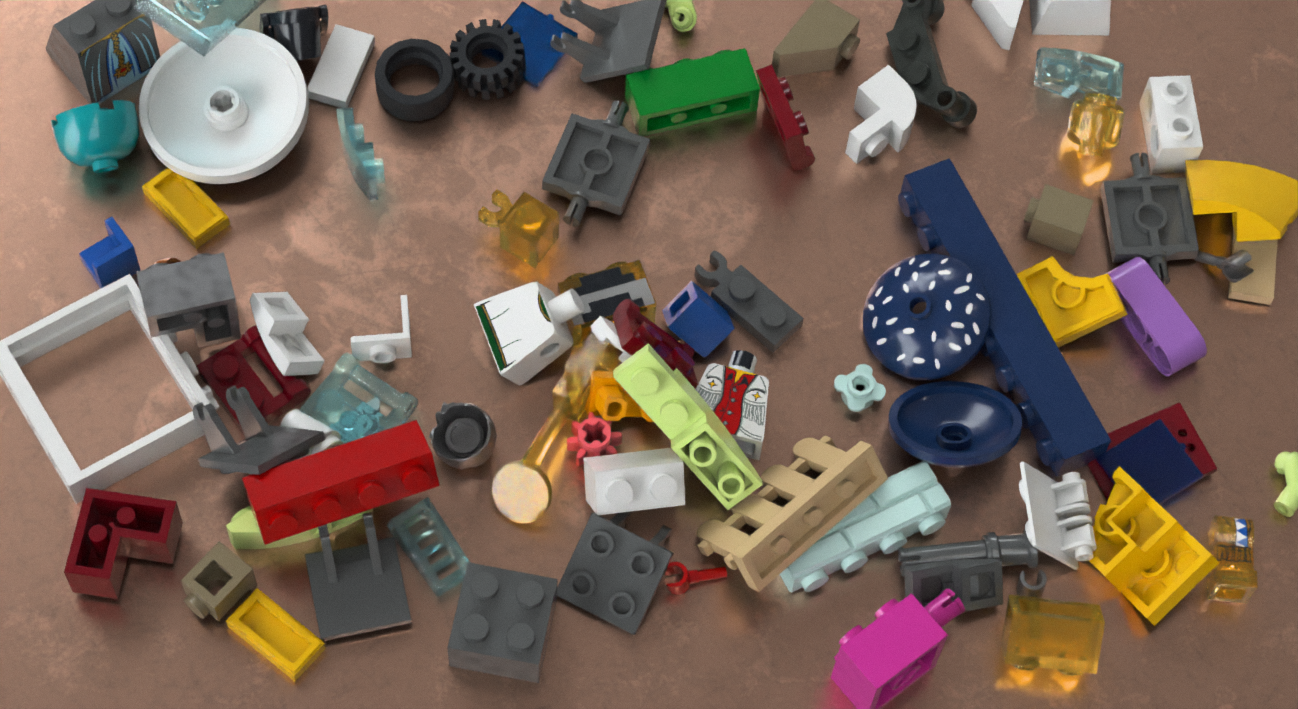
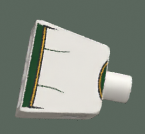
M538 282L522 285L474 304L500 375L519 386L526 383L572 347L573 338L566 321L585 310L582 300L574 289L571 288L556 297L553 291Z

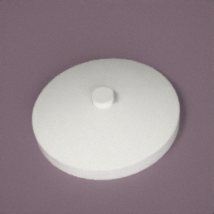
M243 28L211 29L181 40L167 50L150 69L139 97L140 124L145 138L157 158L173 172L190 180L209 184H228L248 180L277 165L299 141L309 113L307 85L295 58L283 45L271 37Z

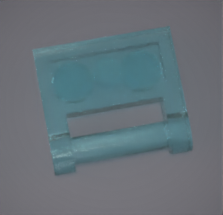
M346 352L336 362L333 371L301 406L300 411L338 431L341 435V441L345 444L404 424L415 411L419 400L408 392L400 393L360 366L359 359ZM350 379L393 409L386 417L344 389L343 386Z

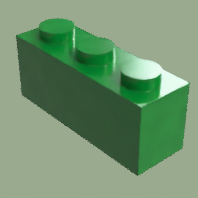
M746 48L734 51L721 50L712 56L694 60L689 58L681 59L672 65L654 69L649 67L648 70L626 75L625 98L637 135L643 137L754 112L758 108L760 87Z

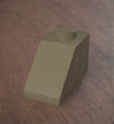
M815 0L773 51L772 66L777 77L834 70L843 57L847 60L850 59L860 43V38L857 37L860 19L828 0Z

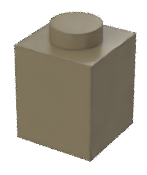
M1045 184L1041 198L1032 197L1024 218L1025 222L1031 223L1026 239L1075 255L1094 200Z

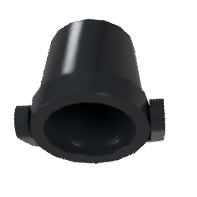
M327 5L260 14V33L271 37L283 45L296 61L321 57V36L327 33L329 16Z

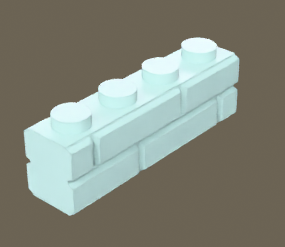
M922 461L888 477L881 486L780 573V576L791 593L800 588H804L805 592L813 591L829 580L828 575L840 569H843L845 573L853 572L868 561L867 556L879 550H882L884 554H889L905 545L907 542L906 537L921 531L922 535L926 536L939 530L946 523L945 519L949 513L951 501L942 485L937 482V477L929 464Z

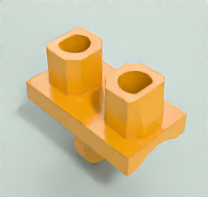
M592 371L590 394L585 406L587 415H589V412H593L594 416H602L605 421H619L623 417H643L646 422H654L613 377V371Z

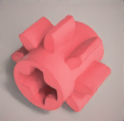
M589 412L588 419L584 420L581 424L576 421L572 422L571 432L576 437L567 439V450L578 451L576 456V465L578 467L584 463V457L617 454V450L613 446L622 444V433L611 432L612 421L597 418L593 412Z

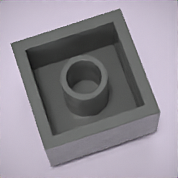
M467 562L447 647L449 666L539 683L557 602L558 579Z

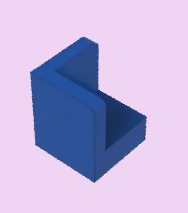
M112 216L104 220L109 236L79 253L82 263L100 288L128 274L133 276L136 274V271H140L133 244Z
M693 281L662 310L667 327L694 348L702 357L708 356L735 329L729 313Z

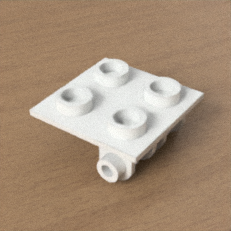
M1021 462L1022 480L1019 482V490L1027 508L1028 521L1025 524V530L1028 540L1033 547L1074 570L1079 569L1078 561L1091 560L1094 557L1093 551L1097 549L1093 526H1091L1093 524L1092 518L1087 516L1091 510L1090 505L1087 504L1089 500L1086 481L1081 479L1080 473L1069 472L1062 476L1063 481L1057 482L1029 464Z

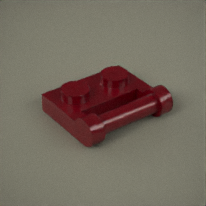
M772 64L756 70L762 101L774 120L786 147L787 157L794 170H802L809 167L815 162V156L810 146H805L803 136L808 135L809 131L801 111L793 113L789 102L794 100L787 79L785 76L778 79Z
M630 299L623 300L613 314V321L621 348L630 355H634L645 345L649 344L673 371L677 368L690 384L696 388L699 384L693 369L695 365L692 360L694 348L683 340L677 341L641 314L640 307Z
M257 325L249 328L240 339L196 366L201 379L210 387L213 395L243 435L244 432L236 412L227 402V389L236 386L237 389L245 387L268 424L302 403L311 393V389L303 379H297L295 375H282L269 355ZM254 352L283 388L282 393L273 397L245 360L246 357Z

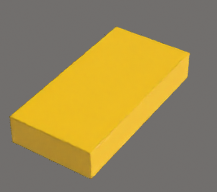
M166 168L142 186L144 194L196 249L230 225L229 217L193 180L185 178L169 168Z
M258 588L226 620L227 626L294 682L326 649L325 643Z

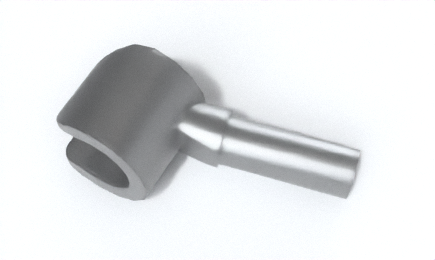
M1239 250L1228 258L1199 251L1196 259H1194L1195 261L1222 269L1225 277L1233 283L1242 280L1254 272L1252 268L1245 265V263L1252 259L1251 255L1245 250Z
M1039 570L1037 586H1031L1025 581V573L1022 571L1016 592L1022 600L1026 601L1031 636H1041L1039 599L1043 595L1047 577L1042 570Z

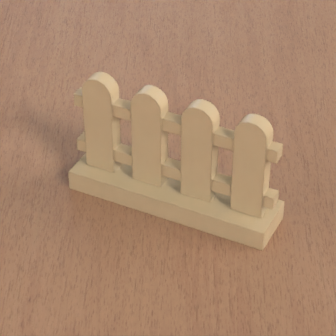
M823 436L820 440L815 438L800 440L793 447L796 461L789 467L773 465L767 468L761 475L765 487L756 495L751 493L730 508L733 515L724 523L713 519L703 523L698 528L697 535L701 542L697 546L701 554L708 557L713 552L724 556L727 566L733 570L739 568L748 587L760 592L888 479L871 444L859 441L854 447L845 452L836 448L832 438L828 436ZM812 469L821 473V475L816 479H812L804 475V473ZM778 496L790 501L784 507L772 503ZM745 524L757 528V530L751 535H748L740 531L739 529H741Z

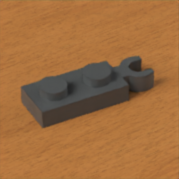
M713 251L710 254L709 262L717 268L716 271L708 272L699 264L695 267L694 276L696 280L703 286L715 287L711 291V298L720 304L736 322L772 353L802 327L804 319L742 265L738 266L733 272L727 268V261L721 253Z

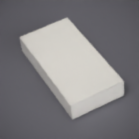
M335 24L308 85L309 99L347 109L375 45L374 35Z

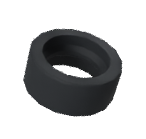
M411 38L394 43L384 50L376 63L375 84L379 101L390 114L402 120L422 121L435 117L446 109L453 98L455 82L454 68L450 56L439 45L428 40ZM412 64L425 65L434 69L439 75L437 87L428 93L417 96L404 95L394 90L390 80L394 72Z

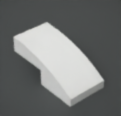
M253 293L250 298V304L258 331L269 355L282 375L318 374L325 360L303 334L309 318L289 293Z

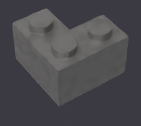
M224 252L214 255L209 253L198 254L190 260L172 264L156 263L147 269L136 271L151 338L194 329L198 348L241 338L236 298Z

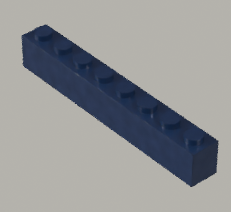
M950 158L906 174L901 192L898 195V201L903 214L906 217H911L914 221L922 248L925 251H930L931 254L946 255L966 264L976 273L987 290L991 304V325L980 352L985 357H990L996 368L995 375L1000 388L1004 392L1010 393L1016 407L1020 411L1022 426L1025 429L1029 428L1037 441V453L1043 464L1046 466L1050 465L1056 477H1059L1104 456L1111 442L1110 437Z

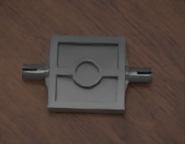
M613 101L606 120H591L573 113L568 120L542 180L543 190L567 197L571 201L563 217L564 222L568 225L571 224L573 219V226H580L587 206L597 207L618 215L623 213L650 148L649 138L631 133L621 126L629 110V106L624 102L621 103L619 108L620 101Z
M1144 152L1141 153V156H1139V153H1135L1130 156L1133 176L1125 180L1103 181L1100 188L1112 263L1128 262L1135 257H1141L1149 263V266L1161 282L1166 285L1170 282L1167 261L1196 259L1199 253L1186 177L1163 178L1151 175L1148 155Z

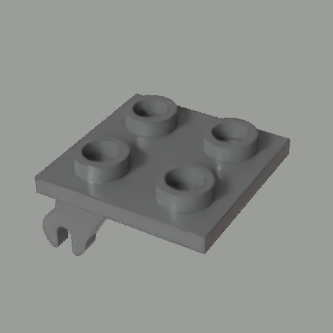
M562 0L560 12L566 17L578 20L594 31V39L592 44L562 32L561 38L554 34L552 35L550 45L553 49L567 53L583 64L580 79L584 83L648 70L667 0H641L602 10L587 5L580 0H571L570 5Z
M233 386L226 391L227 402L235 410L245 435V439L237 444L211 403L204 406L201 402L193 407L194 419L202 427L211 449L210 453L198 459L200 467L219 469L222 474L242 472L249 473L250 475H260L286 460H294L309 454L310 447L325 440L323 431L268 425L245 387L237 389L236 386Z
M632 511L618 513L611 520L593 512L557 587V596L635 635L674 552L664 548L666 545L664 542L670 536L672 529L663 525L659 532L648 541L624 529L626 526L625 521Z
M372 512L363 514L368 544L332 551L326 524L318 527L323 551L305 554L322 641L412 623L395 538L390 537L377 540Z

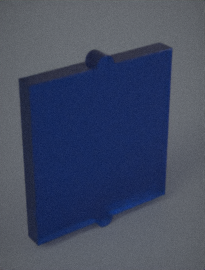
M523 1L501 26L503 29L506 24H509L513 27V34L518 32L521 36L526 60V71H523V77L525 81L535 87L540 85L565 54L551 47L552 35L554 34L561 38L562 32L578 38V33L555 21L552 14L545 15ZM484 49L481 51L483 56L497 64H500L504 59V56L498 50Z
M1161 419L1109 449L1096 459L1114 485L1115 481L1112 476L1120 466L1159 505L1203 478L1201 471L1185 452L1186 445L1178 443Z

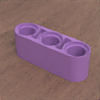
M1135 257L1107 272L1112 278L1128 314L1120 318V320L1161 374L1171 376L1206 356L1207 348L1202 335L1144 259Z

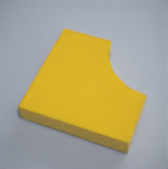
M1052 256L1016 274L1058 348L1128 315L1115 284L1108 273L1093 278L1074 276L1064 270Z

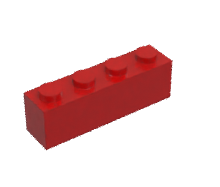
M417 420L273 467L260 475L252 474L242 478L254 518L265 545L440 486L432 451Z

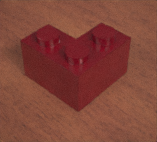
M86 488L64 570L72 592L118 599L128 557L173 564L183 524L177 502Z

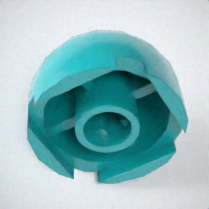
M113 100L114 109L100 108L99 102L72 108L56 115L57 121L51 120V126L59 151L67 160L78 166H92L94 173H105L119 168L118 161L130 155L137 145L140 133L135 103L126 100Z

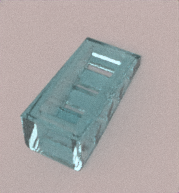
M429 497L388 522V529L437 597L463 582L467 562L470 561ZM424 519L428 526L411 535L408 528ZM434 533L438 540L421 550L417 543ZM444 547L449 554L430 565L426 558ZM455 561L459 569L440 580L436 572Z

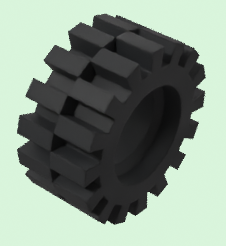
M486 19L479 20L480 27L475 28L471 22L466 25L467 34L459 30L455 34L457 41L452 40L450 45L451 52L449 54L454 68L455 82L458 81L459 88L463 92L468 88L469 96L476 98L478 92H481L483 100H490L491 92H496L497 99L504 97V88L512 93L516 89L515 82L521 84L524 79L523 72H526V60L521 36L518 32L513 34V27L509 24H506L502 29L500 20L493 19L492 26H487ZM484 51H497L504 56L500 64L491 68H480L472 63L473 58Z

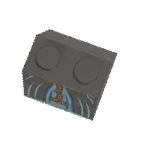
M94 0L54 24L46 45V51L89 104L97 102L100 104L144 77L160 58L150 12L141 0Z

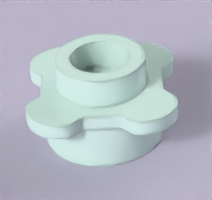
M867 364L857 365L855 371L848 375H838L834 381L835 390L841 392L843 402L847 405L848 409L854 412L867 409L873 404L874 400L881 401L886 394L885 386L877 383L872 375V368ZM862 385L864 390L859 391L856 389V386Z

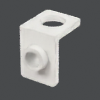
M401 295L403 333L351 337L353 361H372L383 364L392 362L397 358L412 357L407 295Z

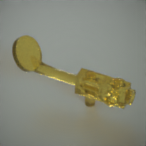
M590 331L584 342L578 340L574 344L570 358L564 365L565 372L552 391L553 410L522 459L506 464L498 470L493 478L491 490L494 503L498 510L512 521L530 523L539 519L547 512L552 502V487L540 466L567 419L578 422L585 411L586 401L590 394L592 371H614L619 366L620 360L618 357L620 355L616 354L617 348L607 341H604L602 344L592 331Z

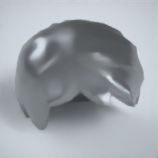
M444 402L441 411L435 414L437 426L432 429L429 436L433 450L444 463L460 470L484 464L495 449L497 434L494 422L485 411L475 404L454 402L447 404Z

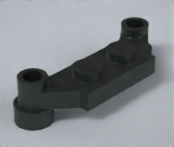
M902 0L903 5L893 30L886 33L898 74L911 87L916 98V106L923 104L941 113L943 119L953 127L963 128L968 126L976 117L977 105L964 92L955 91L952 87L948 86L930 25L937 23L944 14L945 5L943 0Z

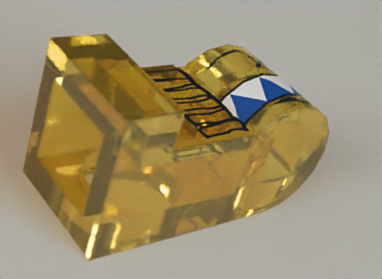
M1221 515L1213 517L1210 526L1208 551L1216 558L1219 564L1207 574V599L1247 604L1258 588L1257 571L1254 570V523L1252 519ZM1222 587L1235 588V589H1233V590H1226V589H1223Z

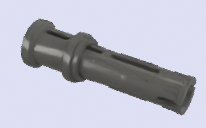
M1024 529L1023 533L1002 536H997L995 532H988L986 535H982V540L910 548L900 547L898 548V560L902 562V565L899 566L901 576H904V566L962 559H999L1002 561V567L1027 564L1029 568H1036L1038 565V551L1028 540L1026 530Z

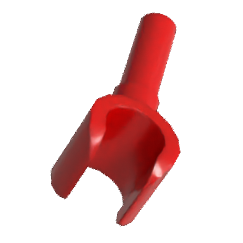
M670 562L664 575L680 574L683 576L681 581L666 585L670 593L681 595L693 583L726 578L727 570L725 566L703 570H687L686 566L680 562Z

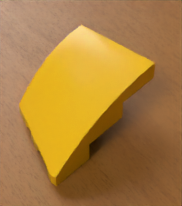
M1185 160V176L1193 215L1232 212V223L1237 242L1281 239L1287 231V225L1294 222L1297 218L1298 181L1296 179L1255 165L1218 160Z
M1119 466L1112 476L1115 485L1106 505L1100 504L1094 517L1093 530L1097 549L1093 551L1094 557L1088 561L1155 626L1219 562Z

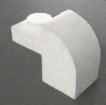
M887 65L858 86L854 110L865 121L849 132L845 153L857 164L868 155L871 157L878 155L888 143L899 152L908 142L916 113V98L909 84L891 66Z

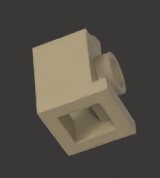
M220 541L181 580L185 594L188 595L184 599L186 605L200 618L204 619L208 614H211L218 621L248 590L252 591L257 586L253 568ZM223 586L215 596L210 593L214 587Z

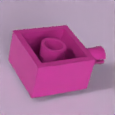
M946 588L942 591V594L924 607L912 593L900 602L895 598L891 599L875 613L874 617L876 620L864 629L857 625L840 639L839 644L841 646L839 652L834 657L836 662L831 679L857 709L882 708L936 666L948 636L942 627L956 616L965 612L964 605L959 597L953 602L951 601V598L955 596L951 589Z

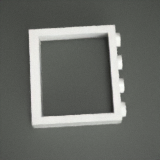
M130 274L0 341V376L76 504L83 501L86 488L103 490L204 435L202 427L195 421L193 411L91 466L80 470L20 369L21 366L131 310L192 410L195 405L201 402L204 406L211 403L216 410L220 408L213 397L210 387L206 385L201 388L194 378L199 372L187 351L180 354L173 344L178 341L176 334L170 333L151 338L140 289Z

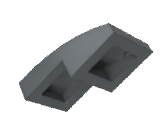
M962 559L904 566L905 597L912 593L923 607L942 594V591L946 588L951 589L955 593V596L951 598L952 602L958 597L960 598L965 612L1004 604L1002 561L999 559Z

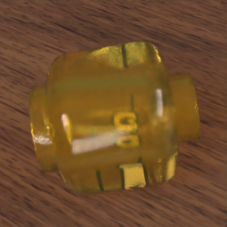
M1084 93L1083 99L1076 100L1072 104L1067 137L1071 142L1079 145L1078 152L1092 156H1103L1104 149H1112L1119 145L1125 110L1116 104V97L1099 93Z

